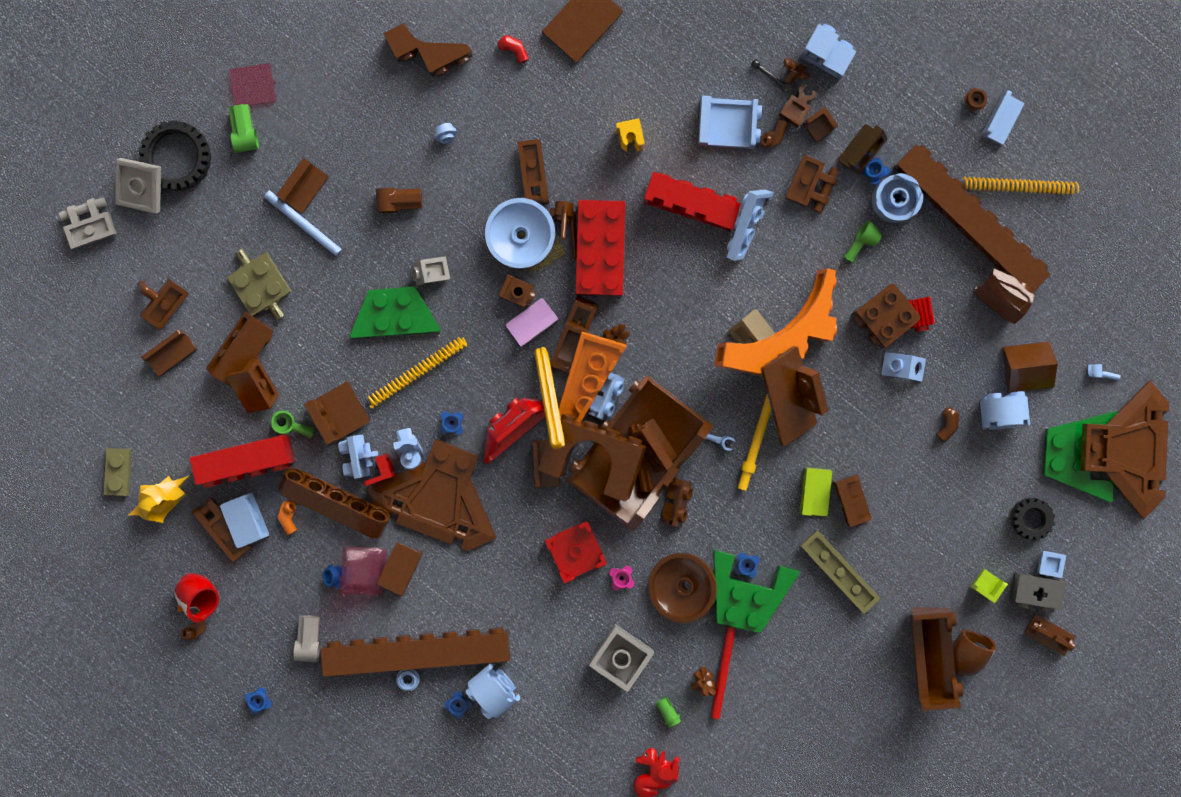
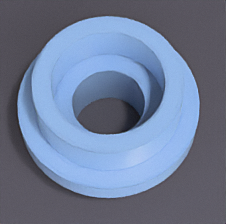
M450 123L441 124L434 130L435 140L443 144L453 141L457 135L456 128Z
M415 669L400 670L396 677L398 687L404 691L414 690L420 681L419 674ZM410 675L412 682L406 683L404 676Z

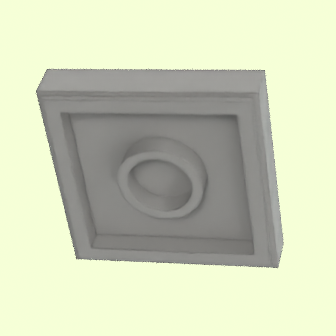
M124 158L116 159L115 205L155 214L160 212L161 166Z

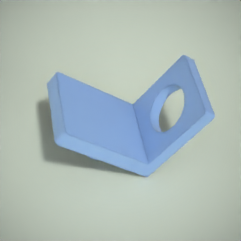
M885 352L882 375L922 381L926 359L912 355ZM918 363V364H919V371H918V373H917V375H916V374H915V366H916V364Z

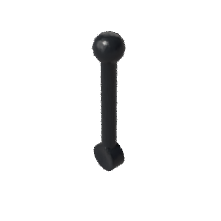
M758 60L752 61V68L759 69L782 87L783 92L789 93L792 90L791 84L782 82L762 67Z

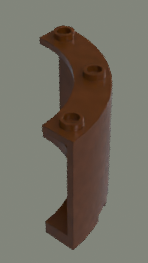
M647 375L641 382L638 380L634 382L628 390L632 393L614 418L610 422L606 419L599 429L620 432L619 436L628 439L630 436L628 429L630 425L640 424L642 426L648 420L654 419L677 454V458L672 461L673 466L665 471L655 472L648 461L654 489L646 493L641 492L637 476L631 497L624 502L603 494L611 472L612 462L606 448L595 442L581 461L575 460L569 468L571 475L566 480L633 532L645 519L665 487L670 484L679 472L680 467L690 458L713 427L711 423Z

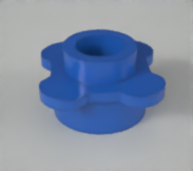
M875 158L870 161L862 174L871 180V184L878 185L884 176L890 174V169L883 165L881 159Z
M444 411L441 414L442 426L440 431L443 434L453 432L456 435L463 432L461 427V421L464 418L461 412L452 414Z
M743 552L739 553L737 556L738 564L734 568L735 573L754 578L757 575V564L760 563L759 557L756 555L747 556Z
M328 565L323 571V582L329 588L335 586L336 589H340L343 581L342 567Z
M259 687L253 693H247L244 697L252 714H258L262 709H269L272 705L271 700L266 696V689L263 687Z
M460 691L454 692L453 697L444 703V708L449 710L455 719H461L465 711L470 710L472 707V702L466 700Z

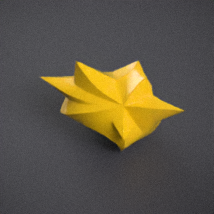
M168 476L156 485H140L139 503L129 515L140 516L148 521L163 523L167 514L185 496L181 487L188 476L174 481Z

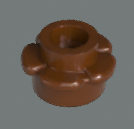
M972 88L969 93H966L964 101L970 110H982L986 106L987 94L979 88Z

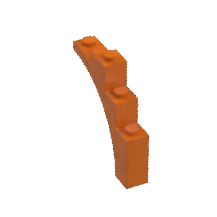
M828 268L817 270L813 288L805 305L796 317L782 330L768 338L753 343H718L714 367L762 376L761 367L792 346L799 348L801 359H804V355L808 350L807 339L822 342L833 341V337L837 332V318L828 315L833 305L831 297L832 291L836 286V270Z

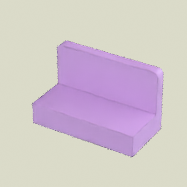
M541 298L509 321L506 327L519 345L523 347L559 319L545 300Z

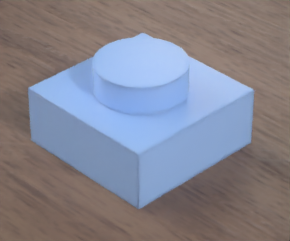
M1041 550L1037 573L1062 578L1066 555Z

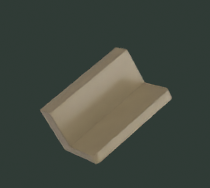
M754 309L728 330L738 344L753 343L775 334L757 309Z

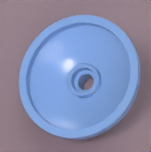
M514 198L501 203L490 214L485 227V239L490 252L499 262L512 268H528L540 263L550 253L555 241V225L549 212L541 204L531 199ZM520 231H524L526 233L524 239H519L517 237V234Z

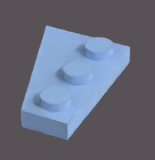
M765 189L749 191L742 201L743 210L741 216L735 222L734 228L736 231L734 237L730 239L727 246L729 252L726 258L734 261L744 259L755 235L753 227L760 219L762 220L765 213L762 207L766 199L771 200L774 192Z

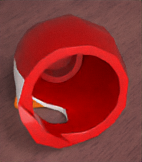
M186 574L181 577L174 589L178 603V612L184 611L194 623L202 622L213 614L220 601L216 587L205 576L200 574ZM190 608H197L200 613L192 614Z

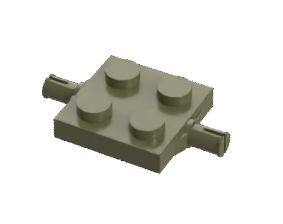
M243 248L235 252L242 265L227 278L248 312L255 316L263 310L270 309L276 320L284 317L285 314H283L278 303L292 291L268 252L251 260Z

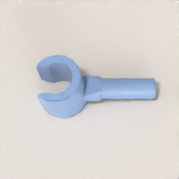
M1102 364L1088 365V375L1090 377H1106L1117 381L1121 378L1117 374L1102 372Z
M708 434L705 438L720 444L722 449L728 451L732 449L725 447V441L727 439L735 441L729 436L721 438Z

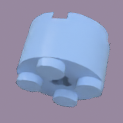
M895 174L885 178L876 186L872 194V208L882 220L889 223H901L910 219L920 210L923 203V194L918 182L906 174ZM896 194H899V199L902 200L899 203H895L893 198Z
M1012 392L1010 395H1005V397H1001V393H993L982 397L980 408L983 430L987 428L989 430L1010 429L1021 424L1022 427L1030 425L1028 397L1025 396V392Z
M492 663L468 681L469 688L466 690L469 698L477 701L482 707L481 712L487 719L492 717L498 718L520 700L519 694L515 696L513 690L516 688L509 677L500 668L495 671L493 669L494 664Z

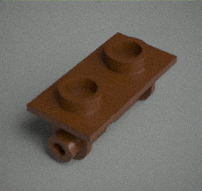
M673 478V481L670 482L667 498L674 499V503L665 502L662 518H664L663 523L682 527V524L687 519V502L691 499L693 493L691 481Z
M1034 614L1024 633L1025 635L1063 656L1067 654L1068 650L1073 651L1075 648V643L1073 642L1076 637L1075 635Z

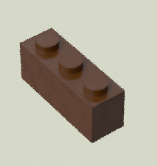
M244 311L206 367V370L215 378L232 387L226 376L229 373L243 370L250 359L258 358L259 352L263 346L270 342L274 331L267 324Z

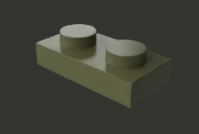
M106 448L104 495L129 496L132 449Z

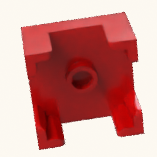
M588 520L545 539V543L549 551H551L564 584L575 579L580 574L607 564Z

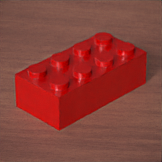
M578 200L576 295L623 296L625 201Z
M289 434L189 457L195 484H203L204 488L222 484L221 479L226 478L227 482L244 479L245 473H249L250 477L268 473L267 468L272 467L273 471L290 468V463L295 462Z

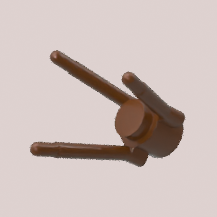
M556 201L555 208H550V216L552 220L556 217L555 221L561 223V240L565 239L566 225L570 220L573 259H577L576 212L573 211L574 204L567 201Z

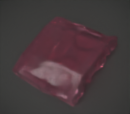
M343 547V574H341L340 587L343 589L339 590V594L383 595L384 587L379 586L377 582L387 563V548Z

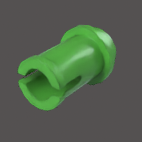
M668 696L655 703L665 720L664 725H668L671 728L681 722L680 714L676 713Z

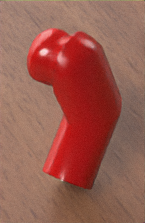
M509 35L502 36L498 40V48L501 51L510 50L514 52L519 64L529 60L520 40Z

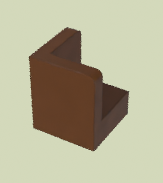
M826 107L805 120L803 126L815 143H817L834 131L838 124Z

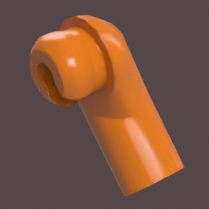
M292 500L284 501L277 515L287 535L297 530L292 521L296 510V503Z

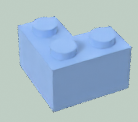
M818 24L800 58L840 80L853 59L856 50L852 49L853 45L847 41L841 40L839 42L837 40L839 35L835 33L836 30L827 24H823V26Z

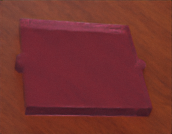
M270 63L230 69L232 82L230 89L233 91L235 105L248 104L251 106L276 102L274 90L276 82L272 77Z

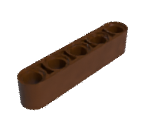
M290 467L284 472L278 490L285 498L370 538L377 539L383 535L390 517L389 513L383 508L300 469Z

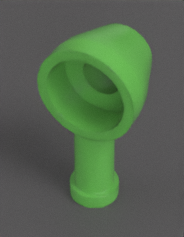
M869 220L866 221L859 229L855 242L843 257L854 262V258L864 244L869 246L877 245L882 237L878 228Z
M277 411L271 417V427L277 433L286 434L293 431L306 436L308 439L313 435L314 428L296 423L292 414L287 411ZM280 417L284 419L282 426L277 424V420Z

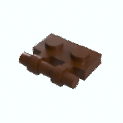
M804 154L785 198L807 207L810 199L816 202L813 210L822 213L824 206H827L830 200L828 196L832 187H835L838 179L836 178L839 170L831 167L828 174L823 173L822 170L825 163ZM818 180L824 182L820 194L814 192Z

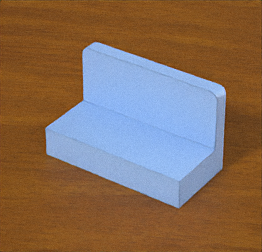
M1009 90L1001 95L981 136L1001 146L1004 145L1025 104L1011 97L1012 92Z
M253 492L220 505L237 548L270 535Z

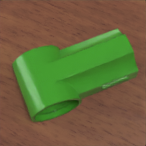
M240 104L229 107L233 131L231 133V142L234 152L240 153L259 149L256 130L253 129L249 105Z

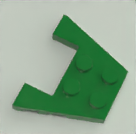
M1112 411L1087 419L1046 428L1043 475L1102 500L1113 502L1114 484L1112 481L1090 479V471L1080 470L1082 424L1106 425L1118 412Z
M713 549V573L717 583V595L714 602L715 621L719 624L761 633L798 577L800 571L778 565L771 588L731 579L729 575L735 555Z

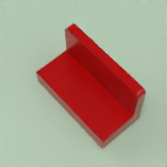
M389 453L375 457L381 476L364 481L365 486L396 475Z

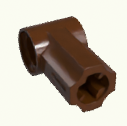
M421 188L376 189L377 213H395L398 210L423 209Z

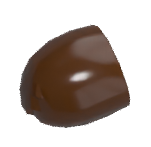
M962 630L953 643L955 673L958 676H973L982 671L996 650L994 640L986 635L970 630ZM975 642L983 644L987 649L976 645Z

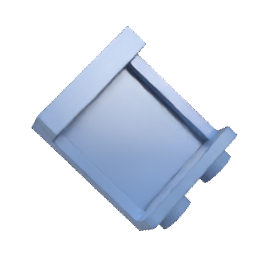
M702 96L700 102L698 145L753 149L756 143L760 142L761 130L757 129V119L761 120L762 106L758 105V99L748 101L714 99L711 96Z

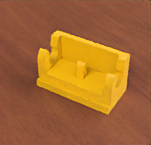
M639 118L616 123L615 132L619 135L620 144L624 151H627L628 142L632 143L633 141L636 151L644 149L645 143Z

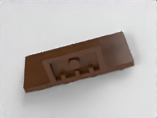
M792 346L761 367L777 434L782 446L788 445L817 424L815 413L822 416L828 412L820 374L818 371L803 366L797 346Z

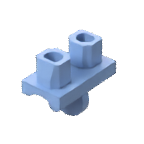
M410 428L396 431L398 442L393 443L394 450L399 456L402 466L413 470L421 463V456H424L423 449L417 438L412 435Z
M363 434L347 437V440L340 442L338 445L341 455L350 454L351 463L343 464L344 476H354V479L370 476L369 466H373L372 456H378V451L371 452L370 443H365Z

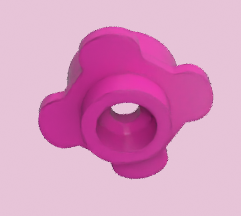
M624 566L622 569L612 568L609 574L613 579L612 588L615 591L626 587L630 589L634 586V581L631 578L632 568L630 566Z

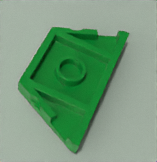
M416 287L368 290L350 338L441 331Z

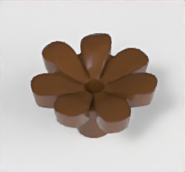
M789 58L784 59V67L788 71L784 80L787 83L792 84L796 78L808 79L810 77V74L805 71L807 69L806 66L803 64L798 66L797 62Z
M619 324L612 327L611 330L606 329L603 332V337L626 344L624 339L629 338L630 332L625 331V325Z
M702 666L699 668V671L697 670L693 674L696 681L691 683V689L693 691L700 689L701 696H713L716 694L714 690L716 683L711 680L714 675L711 671L707 672L706 667Z

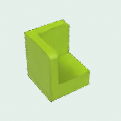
M983 568L970 588L987 600L995 603L1008 584Z

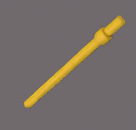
M766 395L747 459L743 461L741 467L743 472L738 488L745 491L747 490L751 474L755 472L757 466L755 461L771 413L768 395Z

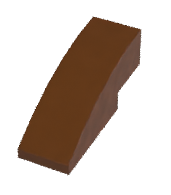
M577 296L550 366L570 373L581 333H588L599 304Z

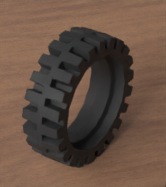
M164 121L160 125L153 126V130L148 131L145 134L146 138L142 139L140 143L142 147L139 148V162L155 165L153 162V151L156 144L169 134L185 135L196 146V165L188 175L181 178H168L161 174V188L170 191H185V189H191L195 184H199L202 181L201 179L206 177L207 169H210L211 149L206 138L195 127L181 121Z

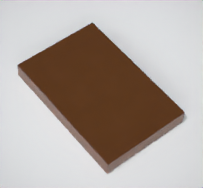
M570 0L542 30V33L577 64L620 17L623 10L612 0Z

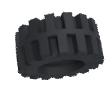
M1037 498L1022 499L1021 502L1015 504V508H1012V516H1010V520H1012L1011 526L1021 537L1030 540H1040V538H1045L1048 533L1052 532L1053 529L1051 528L1055 526V514H1053V509L1047 502ZM1031 509L1038 510L1042 516L1040 525L1034 529L1028 528L1023 521L1025 513Z

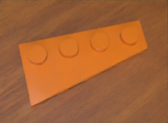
M586 332L581 333L560 403L559 415L562 416L563 413L570 414L576 417L575 421H582L607 377L627 347L626 344Z

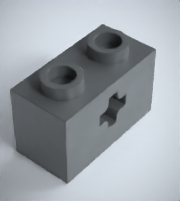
M1015 572L1010 600L1017 602V607L1031 609V605L1040 606L1039 610L1053 613L1054 609L1062 610L1066 582ZM1034 591H1042V594L1037 595V597L1033 595Z

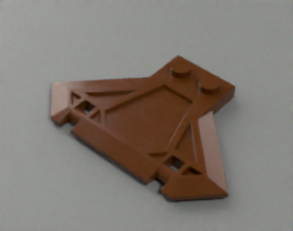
M1148 381L1106 425L1082 424L1080 470L1104 472L1142 519H1145L1165 498V490H1159V480L1166 481L1168 421H1162L1163 411H1169V403L1151 381ZM1151 411H1153V420H1151ZM1148 480H1150L1149 489H1147V487H1148Z
M435 439L426 462L413 470L408 469L367 488L374 505L383 508L389 514L398 516L396 523L451 545L454 538L463 541L461 549L467 551L497 538L471 480V475L479 457L477 454ZM394 501L403 502L402 508L393 505ZM459 525L468 527L467 533L458 530Z

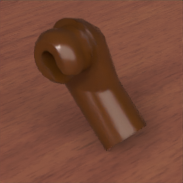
M777 119L774 130L760 137L761 146L771 148L780 144L788 122Z
M951 407L943 410L942 415L946 419L945 426L936 434L942 442H945L952 436L959 426V414L957 410H953Z
M195 610V614L200 613L199 610ZM206 619L202 622L192 623L187 628L182 629V639L194 641L206 630Z

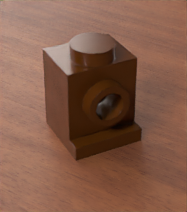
M507 275L499 297L525 308L527 304H532L536 292L533 291V285ZM518 287L523 290L521 296L514 294V290Z

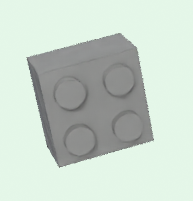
M614 624L590 659L589 666L628 692L654 655V651L633 635Z

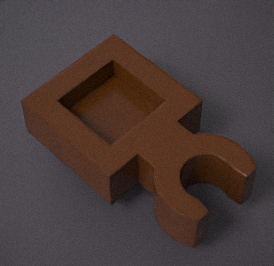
M802 84L797 90V97L793 94L789 97L778 115L796 128L801 125L811 109V106L806 103L810 102L816 95V91H813L809 96H806L803 93L805 84Z

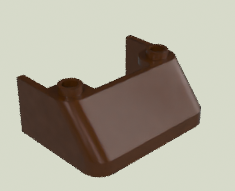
M910 608L918 697L922 711L961 708L959 697H963L962 683H957L952 642V627L956 626L955 612H952L950 608Z

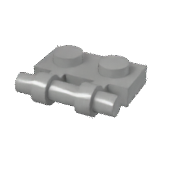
M104 197L96 200L92 198L87 200L85 204L79 206L72 205L67 207V210L59 212L62 221L70 219L72 223L63 227L70 249L74 250L117 235L110 213L100 214L99 208L107 206ZM90 212V218L80 221L79 215Z

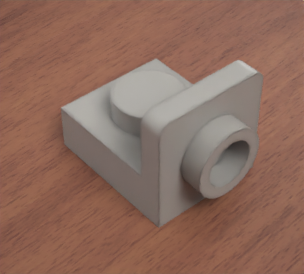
M446 256L419 260L413 263L411 275L412 279L416 282V286L449 280L450 275Z

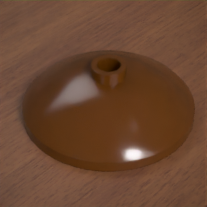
M674 553L664 557L655 565L649 577L648 590L654 607L661 615L674 622L689 623L702 618L710 611L716 599L717 583L711 568L701 558L689 553ZM685 581L689 582L690 589L685 588Z

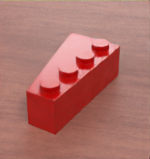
M656 172L652 173L643 204L730 232L733 230L741 203L737 202V198L728 194L720 196L715 194V191L710 188H698L688 181H678L669 175Z

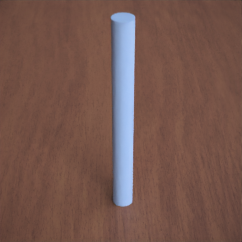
M269 190L265 194L264 198L332 254L337 256L342 249L274 193Z

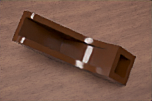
M405 23L384 33L398 62L402 60L404 63L414 59L416 57L415 54L419 52L431 76L436 75L440 77L449 72L448 68L456 64L457 66H462L468 63L470 57L473 56L467 44L420 41L409 32Z

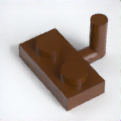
M169 278L157 293L149 288L145 281H139L137 283L138 289L151 300L140 316L161 330L189 293Z

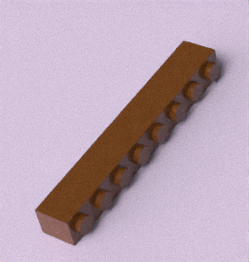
M914 145L898 161L894 168L900 174L913 177L918 182L923 196L1001 272L1015 277L1018 282L1027 284L1030 287V293H1033L1051 275L1047 271L1048 266L1042 260H1036L1030 254L1032 251L1027 245L1022 242L1019 244L1013 238L1015 234L1008 227H1002L997 222L998 218L990 210L986 212L980 206L981 201L975 195H969L964 190L965 186L957 178L952 179L947 174L948 169L941 162L938 161L936 163L930 157L931 153L926 147Z
M503 627L489 628V632L480 633V629L466 630V634L458 635L456 631L443 632V636H433V633L419 634L420 638H410V635L396 636V640H387V637H375L373 642H364V639H352L349 644H341L339 640L326 642L327 645L321 648L323 677L506 662L511 659L508 630L503 631Z

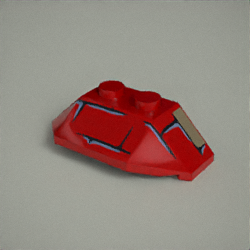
M515 398L506 406L509 410L505 414L501 415L498 413L489 420L491 425L487 428L484 459L487 465L545 417L543 400L530 398L519 400Z

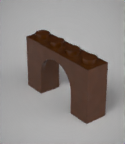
M563 413L562 416L559 415L565 443L564 447L553 449L548 436L538 471L561 478L566 473L575 446L581 441H595L606 448L612 462L611 472L603 494L624 502L629 500L647 446L641 444L642 440L629 436L626 439L619 436L620 432L598 429V425L593 422L584 421V423L575 421L576 417L566 413Z

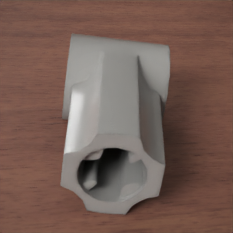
M311 615L299 616L298 638L294 645V661L318 663L320 655V642H318L320 617Z

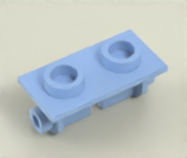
M610 373L600 390L604 392L603 396L597 395L589 408V414L602 420H608L615 410L614 404L617 397L624 389L625 379Z

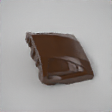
M996 269L992 270L991 275L979 287H974L973 291L992 310L1013 324H1016L1025 316L1034 299V294L1030 293V287L1027 284L1018 282L1015 277Z

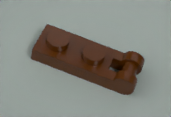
M541 140L517 142L525 198L542 203V205L549 204ZM540 187L541 194L532 195L531 188Z
M210 497L205 501L206 504L201 508L195 509L193 514L231 561L235 562L251 549L252 545L247 544L240 548L236 547L220 506ZM212 511L215 517L209 520L206 515Z

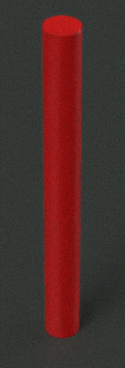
M727 626L711 718L720 719L736 627Z

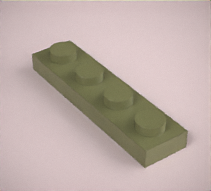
M818 530L813 532L800 545L863 614L881 599Z

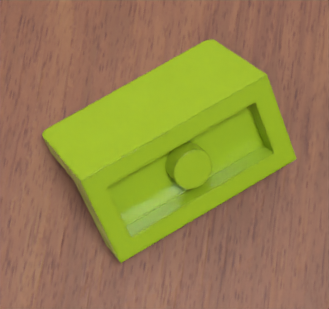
M804 467L800 514L809 516L828 515L832 480L831 470Z

